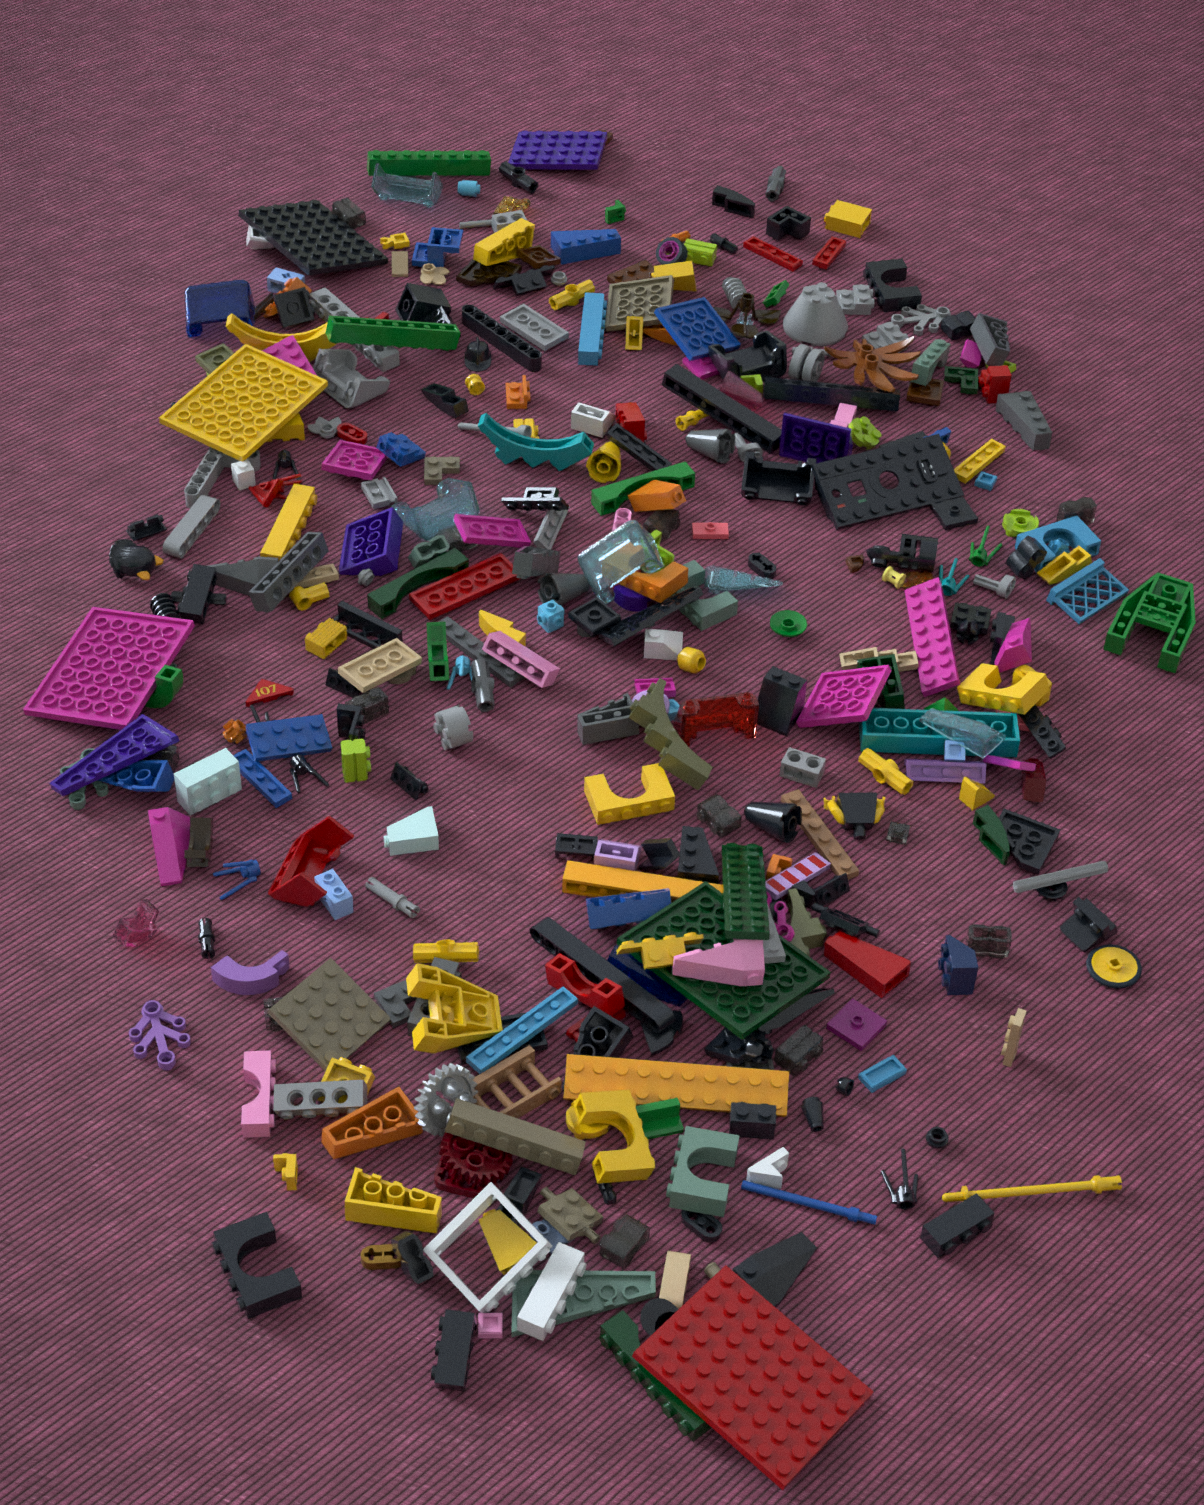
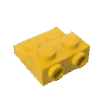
M332 1057L321 1082L364 1080L367 1084L368 1095L375 1079L372 1069L364 1065L359 1067L351 1065L352 1062L343 1057H340L339 1060ZM342 1095L338 1099V1103H344L348 1095ZM325 1096L319 1097L316 1101L323 1103Z

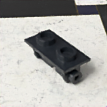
M156 514L146 518L147 523H144L143 519L130 523L127 526L126 532L134 542L166 531L167 528L162 523L164 521L163 516Z
M329 668L325 685L358 699L361 691L338 674V670Z
M395 762L390 777L393 782L415 800L418 799L420 793L425 794L428 792L427 783L416 778L408 770V767L401 766L398 762Z
M847 873L839 876L835 875L833 879L825 882L823 886L820 885L812 889L816 893V903L824 906L849 892Z

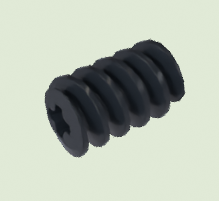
M160 593L151 599L150 609L153 615L180 618L170 594Z

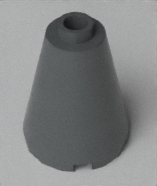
M729 429L693 430L686 436V443L689 448L721 464H725L730 460L728 457L730 453H734L736 444L735 435Z
M544 573L538 579V583H540L538 595L542 604L554 600L562 606L587 592L590 587V580L584 574Z

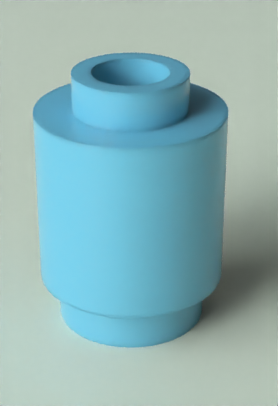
M459 181L458 194L477 197V194H480L478 181Z

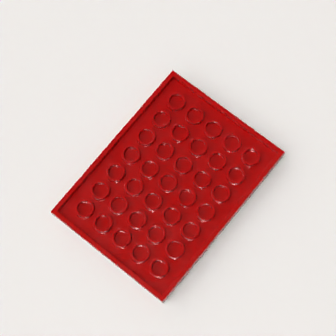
M727 1265L716 1273L640 1345L632 1355L636 1361L781 1490L788 1486L874 1393V1391Z

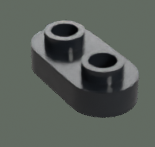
M682 1210V1223L702 1240L716 1242L721 1238L722 1224L714 1216Z

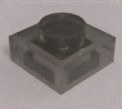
M891 821L886 841L906 845L910 825Z

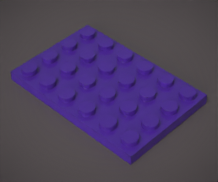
M522 131L518 133L508 163L514 167H522L524 169L598 170L607 140V132Z

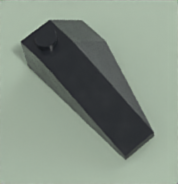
M593 1006L581 1023L580 1034L577 1043H575L573 1055L619 1058L634 1036L630 1027ZM565 1078L563 1081L562 1090H564Z

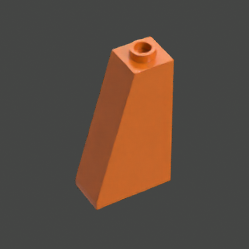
M652 480L628 495L634 512L675 509L686 502L679 484Z

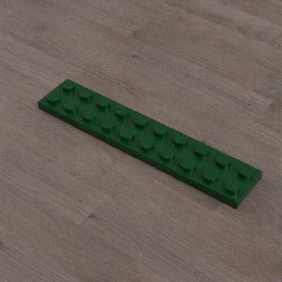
M727 843L722 845L725 939L769 940L770 930L763 848L757 844H747L746 846Z

